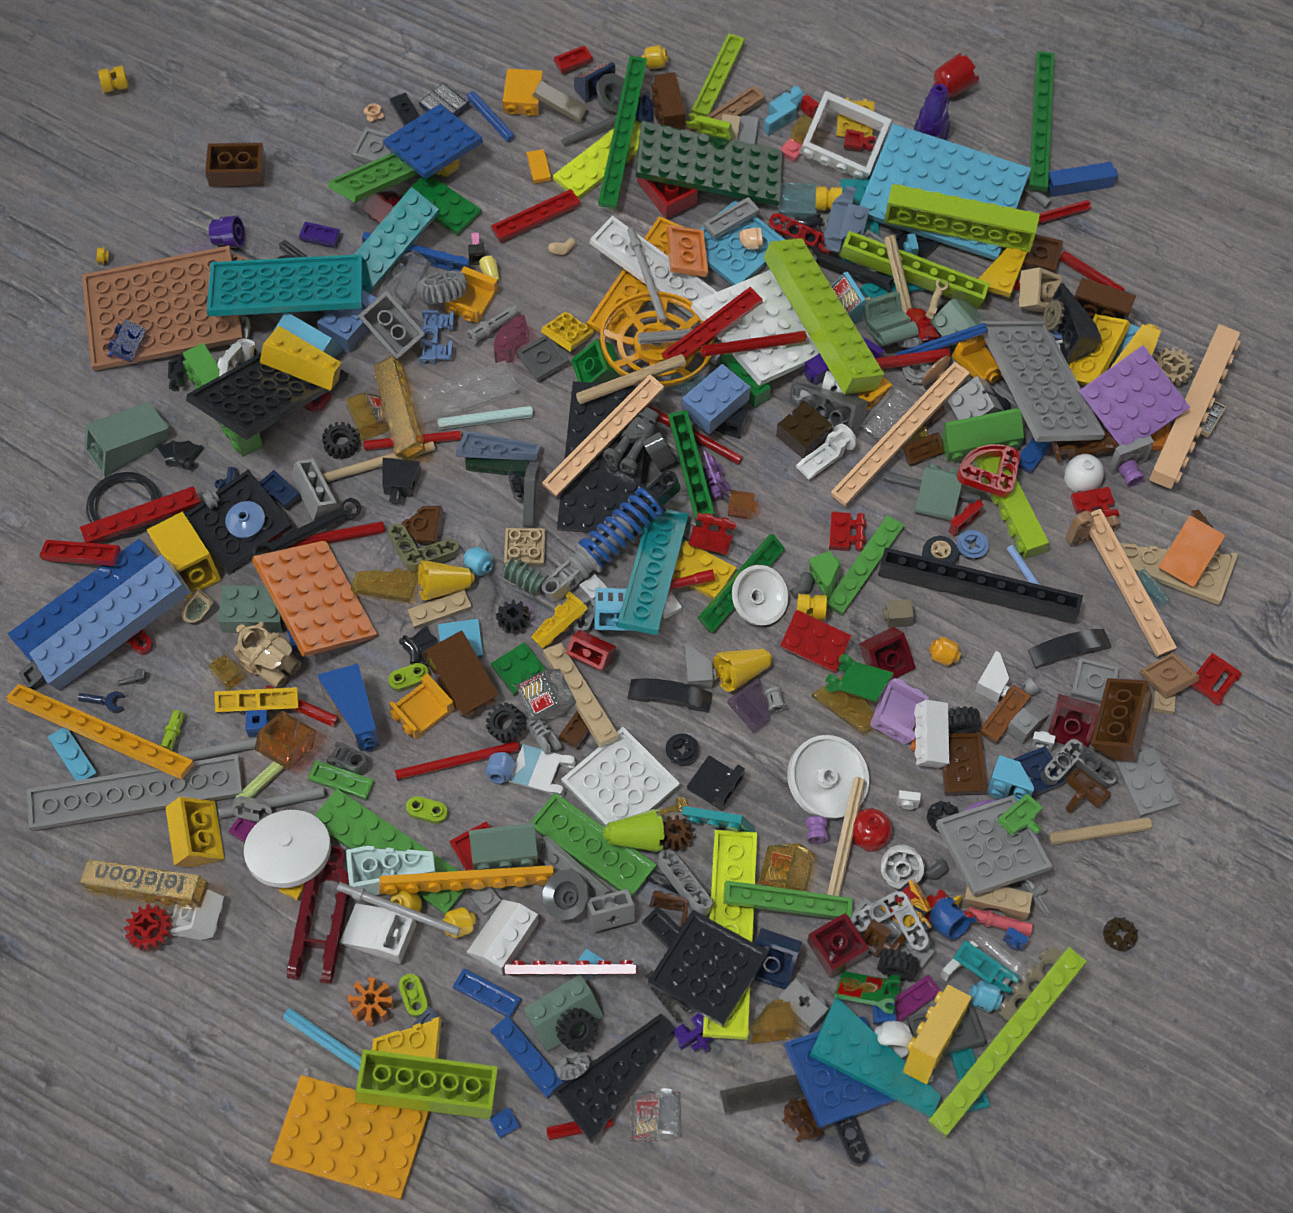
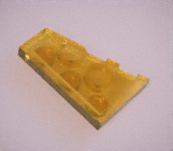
M396 568L394 571L382 572L381 570L358 571L355 573L351 591L358 594L410 603L418 579V571L402 570L401 568Z
M827 685L812 693L811 697L862 735L874 729L870 726L874 712L863 697L840 690L829 692L825 690Z

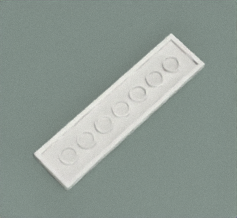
M611 216L593 235L589 244L646 284L636 254L630 246L631 240L627 232L629 227L614 216ZM636 233L637 238L642 243L641 249L656 291L676 294L691 302L717 293L716 290L695 275L670 272L669 256ZM672 303L691 318L694 316L687 309Z

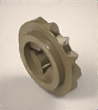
M1053 300L1046 307L1043 316L1046 329L1053 331L1058 329L1059 324L1062 323L1063 312L1065 311L1062 302Z

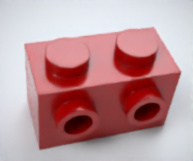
M579 630L572 635L565 654L602 671L611 663L616 646L583 630Z

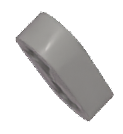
M587 597L581 601L586 607L591 605V608H589L587 614L584 612L582 617L573 621L575 633L579 630L589 633L594 622L595 600ZM585 619V626L579 628V624Z
M239 796L232 802V812L239 818L259 822L272 814V807L266 801ZM241 803H245L246 808H243L242 811H239L238 806H240ZM262 808H265L267 813H264L263 816H260L259 811H261Z

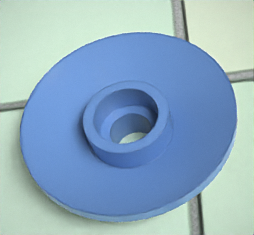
M243 501L237 503L228 511L225 520L226 527L235 537L249 538L256 535L262 529L265 522V514L258 504L251 501Z

